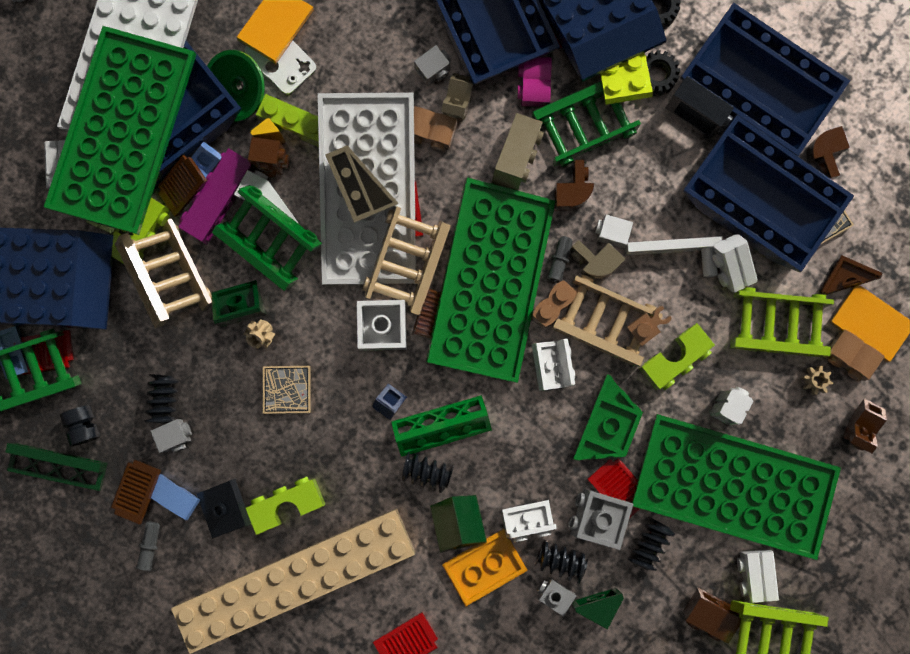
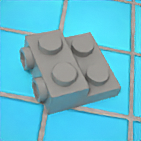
M583 489V492L579 493L576 497L575 505L578 507L576 516H572L569 521L571 535L620 550L633 503Z

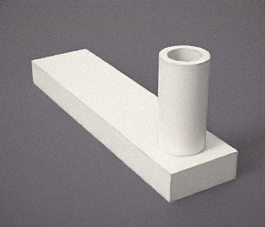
M722 236L629 242L624 247L625 256L701 251L703 277L718 276V272L712 255L715 254L713 246L722 241Z

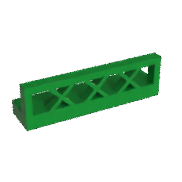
M482 395L391 421L401 457L407 456L408 452L410 455L492 431ZM480 405L481 410L467 411L472 406ZM448 413H457L455 418H444ZM425 420H435L431 425H422ZM407 425L411 426L409 431L399 434L398 428Z

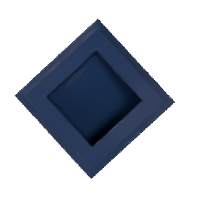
M388 383L375 399L372 407L391 420L407 396Z

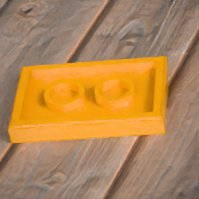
M263 0L238 34L237 40L276 64L310 17L314 8L303 0Z
M860 285L851 289L829 321L839 330L846 329L864 343L879 351L885 356L883 360L887 363L891 362L910 334V319Z
M504 528L487 537L486 543L473 545L442 563L465 607L528 571L511 540L506 537Z

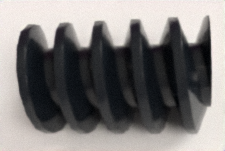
M148 374V376L155 380L147 384L154 388V390L148 391L146 394L153 397V399L146 401V405L151 406L152 409L145 411V414L151 416V419L144 420V422L167 424L174 421L175 418L170 416L169 413L175 412L176 408L170 406V403L177 402V399L172 397L171 394L177 393L178 389L171 386L172 384L179 383V380L167 375Z
M408 452L402 470V481L406 482L410 476L412 485L420 479V486L422 488L429 482L430 490H433L438 485L439 493H442L445 488H448L454 465L449 470H446V463L443 462L438 468L437 460L434 459L428 465V457H424L419 462L418 454H415L410 459Z
M649 517L654 524L645 525L649 533L641 532L640 534L645 541H637L636 544L640 547V550L632 549L631 551L636 556V559L628 558L627 560L647 571H656L657 567L653 562H661L662 560L657 553H666V550L661 545H670L671 542L666 536L674 537L675 533L668 526Z
M544 540L539 548L535 566L537 563H540V571L549 566V573L551 575L558 569L560 578L567 572L569 581L576 575L577 583L580 584L587 568L588 558L585 560V554L582 552L576 557V551L573 549L567 554V549L564 546L558 551L557 544L555 543L548 548V541Z

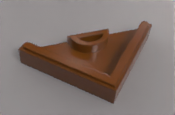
M841 255L822 288L821 294L828 295L881 279L883 273Z

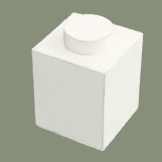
M605 215L603 221L598 220L595 233L599 234L597 241L624 248L628 243L633 222Z

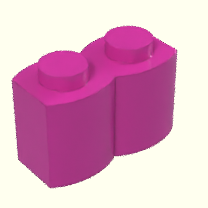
M538 57L518 66V77H522V85H518L517 99L521 100V106L544 107L550 104L551 57Z

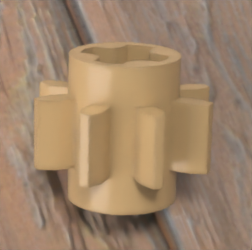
M260 319L257 323L252 320L248 324L244 335H246V341L251 347L259 349L262 345L267 348L272 342L275 333L272 332L273 328L270 323Z
M817 366L816 372L812 367L807 368L809 374L801 377L805 380L806 384L803 389H812V395H817L819 390L821 393H827L826 387L833 384L829 378L831 372H824L823 366ZM814 377H817V379L820 380V384H818L817 381H814Z

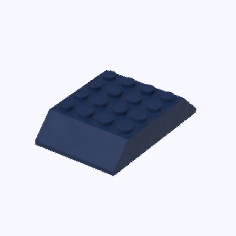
M432 0L461 65L474 85L560 48L539 0Z
M539 0L556 38L582 82L667 41L658 10L652 0Z
M734 2L681 76L682 81L688 76L733 106L734 109L730 113L733 118L730 122L733 121L736 115H739L796 156H799L850 82L849 79Z
M185 41L183 48L194 51L189 43ZM198 54L190 73L155 186L163 180L182 155H185L187 158L192 157L203 141L209 145L224 134L242 110Z
M739 115L735 116L683 190L699 211L732 234L742 236L747 240L748 245L774 263L797 272L803 271L854 197L852 193Z
M0 228V325L107 330L113 261V235L82 230Z

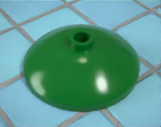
M225 50L216 54L209 61L207 67L242 109L234 121L250 118L257 112L264 98L265 84L260 67L251 56L239 50Z

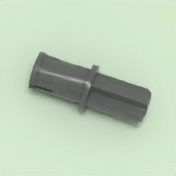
M562 236L559 239L555 255L551 257L553 261L547 279L551 282H561L565 267L569 264L568 256L573 242L569 237Z
M149 521L145 525L142 543L139 544L141 548L136 569L152 570L154 553L158 549L156 543L160 524L157 522Z

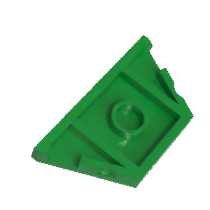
M608 374L604 378L573 456L574 460L626 457L643 412Z

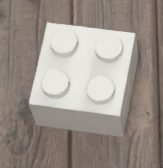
M405 300L357 301L358 350H407Z

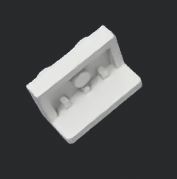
M568 339L532 344L539 391L575 385V371L572 367L571 348Z
M549 500L501 510L506 537L509 539L513 538L514 542L528 540L527 535L537 533V537L551 535V530L557 529L556 524L553 523Z

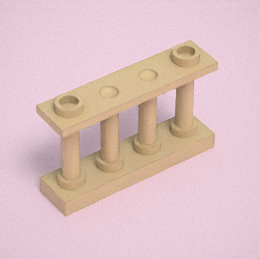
M394 206V209H389L385 223H388V227L371 277L365 278L362 290L365 291V297L369 299L374 291L398 300H405L407 305H409L410 312L420 315L451 225L439 221L438 225L430 226L399 215L401 208ZM398 224L430 235V238L433 239L430 248L426 247L424 249L392 238L395 225ZM388 246L421 257L425 261L423 269L415 271L384 260ZM380 269L415 280L414 283H417L415 292L407 293L377 283Z
M172 219L167 220L162 228L164 232L137 241L131 239L129 233L120 235L115 243L155 329L165 325L171 312L196 303L199 304L203 311L212 303L211 292L204 286L181 239V230L174 224ZM167 240L174 252L147 262L142 261L138 254L140 249ZM177 261L179 262L183 274L158 283L151 281L148 275L149 271ZM186 282L189 283L194 293L168 304L162 303L158 296L159 292Z
M586 275L576 276L572 282L579 286L576 296L566 316L562 317L561 320L557 318L552 330L636 368L640 367L644 357L639 355L640 343L637 339L633 337L630 346L624 349L617 345V338L630 309L642 315L646 312L651 317L657 307L650 304L643 306L594 284V279ZM587 290L600 295V298L587 327H584L582 330L574 326V319ZM611 300L622 306L608 337L602 339L596 336L597 332L595 330L608 301Z

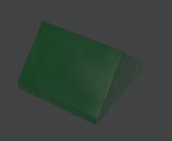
M257 280L212 292L213 321L217 326L225 327L266 315Z
M476 495L452 496L430 505L440 553L487 542Z
M615 587L575 599L571 606L576 613L608 630L624 597Z

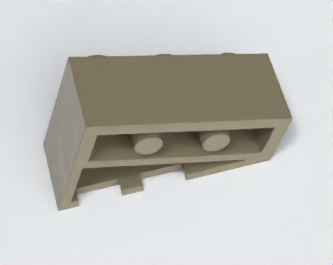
M348 145L325 154L354 223L399 204Z

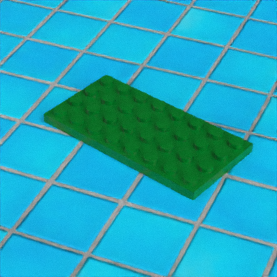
M102 26L44 208L132 234H140L197 55L195 51Z
M468 177L465 179L425 363L518 383L555 200Z
M656 414L631 503H633V507L817 560L841 467Z

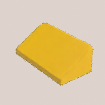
M270 118L265 119L250 132L256 138L277 140L281 144L286 143L281 132Z

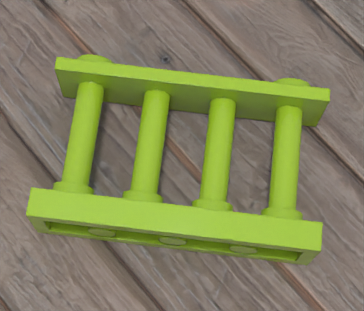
M745 287L734 293V298L743 299L741 334L730 339V349L820 358L830 356L831 347L823 346V342H821L823 307L833 305V299H826V295L812 294L811 297L762 293L756 292V288ZM753 300L766 301L764 336L761 337V340L752 339L753 335H750ZM776 302L790 303L788 337L785 339V342L776 341V337H774ZM800 304L813 306L811 341H808V344H799L800 340L797 339Z
M731 600L730 610L739 613V618H741L736 654H746L750 625L751 620H754V616L760 617V621H762L758 654H768L772 623L775 624V620H781V624H783L779 654L790 653L793 626L796 627V623H802V627H804L800 654H811L814 629L817 630V626H828L829 617L815 612Z

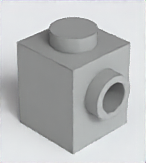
M435 45L414 61V68L427 86H429L436 80L439 82L448 76L451 59L444 49L440 51L437 45Z
M176 419L151 430L159 453H166L170 450L176 453L185 449L186 443L191 442V429L188 423L183 422L182 419Z
M551 577L548 581L543 580L537 589V593H539L538 600L563 617L576 597L574 592Z

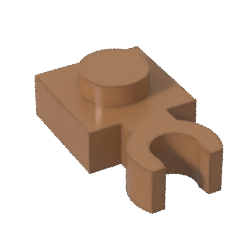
M662 305L654 310L653 316L649 317L645 312L627 326L641 346L661 332L657 327L659 324H667L671 321L670 315L665 319L659 318V312L664 309Z

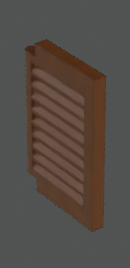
M182 155L159 183L158 187L161 191L158 194L174 217H177L206 184L207 179L191 157L187 158L185 155Z
M134 460L133 464L128 462L111 508L116 509L114 514L134 523L142 524L161 470L138 460Z

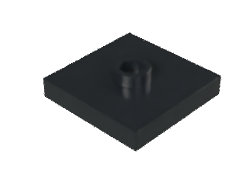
M236 479L197 493L212 539L251 525Z

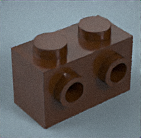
M256 137L251 138L248 161L255 171L262 172L266 176L276 177V174L283 175L284 168L287 169L289 165V155H286V149H284L280 141Z
M700 588L696 589L683 610L686 623L696 630L700 628L707 632L712 639L716 641L722 640L728 644L741 623L739 613L730 610V604Z

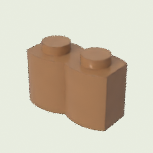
M414 106V143L422 144V142L431 144V148L439 151H444V148L450 149L458 124L457 119Z
M565 281L557 283L548 294L547 299H544L536 306L531 319L542 329L548 328L558 318L560 311L566 309L574 300L577 291Z
M844 329L838 333L831 343V353L828 356V361L838 368L844 367L849 371L847 374L852 379L860 382L861 380L866 381L871 378L885 356L864 343L853 333Z

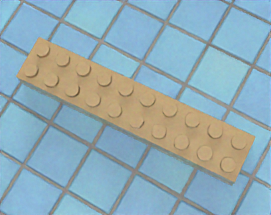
M396 508L177 604L171 610L188 652L191 654L415 555L416 552Z

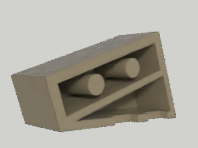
M516 113L495 167L491 184L519 191L521 182L526 183L530 173V169H527L528 163L533 164L537 153L534 150L535 144L540 145L544 132L540 131L542 121Z

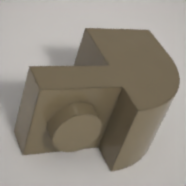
M457 73L452 74L447 95L442 104L441 112L451 118H466L474 84L468 76Z
M579 240L570 249L572 258L580 265L582 263L586 265L580 273L592 279H602L609 276L626 259L610 243L596 256Z

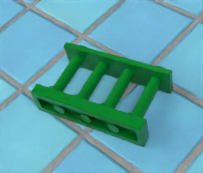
M602 81L533 111L531 118L543 122L542 126L546 127L559 155L554 157V167L558 165L565 167L573 163L574 158L618 138L624 137V139H627L637 134L636 130L641 125L640 120L630 123L620 102L613 103L611 106L621 128L609 133L595 104L597 98L604 96ZM581 105L587 107L601 136L590 142L587 141L574 113L576 111L575 108ZM561 114L563 117L566 116L579 143V147L568 152L553 122L554 118Z
M248 185L239 188L237 193L245 198L231 222L226 221L216 225L212 233L285 291L297 282L298 278L293 275L292 271L308 249L311 252L319 248L322 242L317 239L313 232L305 230L264 197L262 191L257 187ZM253 205L263 215L250 235L246 237L239 231L238 227ZM270 220H272L281 227V230L268 250L264 251L257 245V240ZM288 235H290L299 242V245L285 266H282L275 260L274 256Z
M54 328L40 332V338L0 350V360L12 390L10 398L3 400L2 396H0V411L82 384L79 375L71 377L70 373L67 374L55 338L63 336V331L55 332ZM44 341L58 376L56 377L57 382L49 385L47 381H44L32 345ZM23 350L35 383L33 385L34 390L25 392V389L21 388L9 355L10 352Z

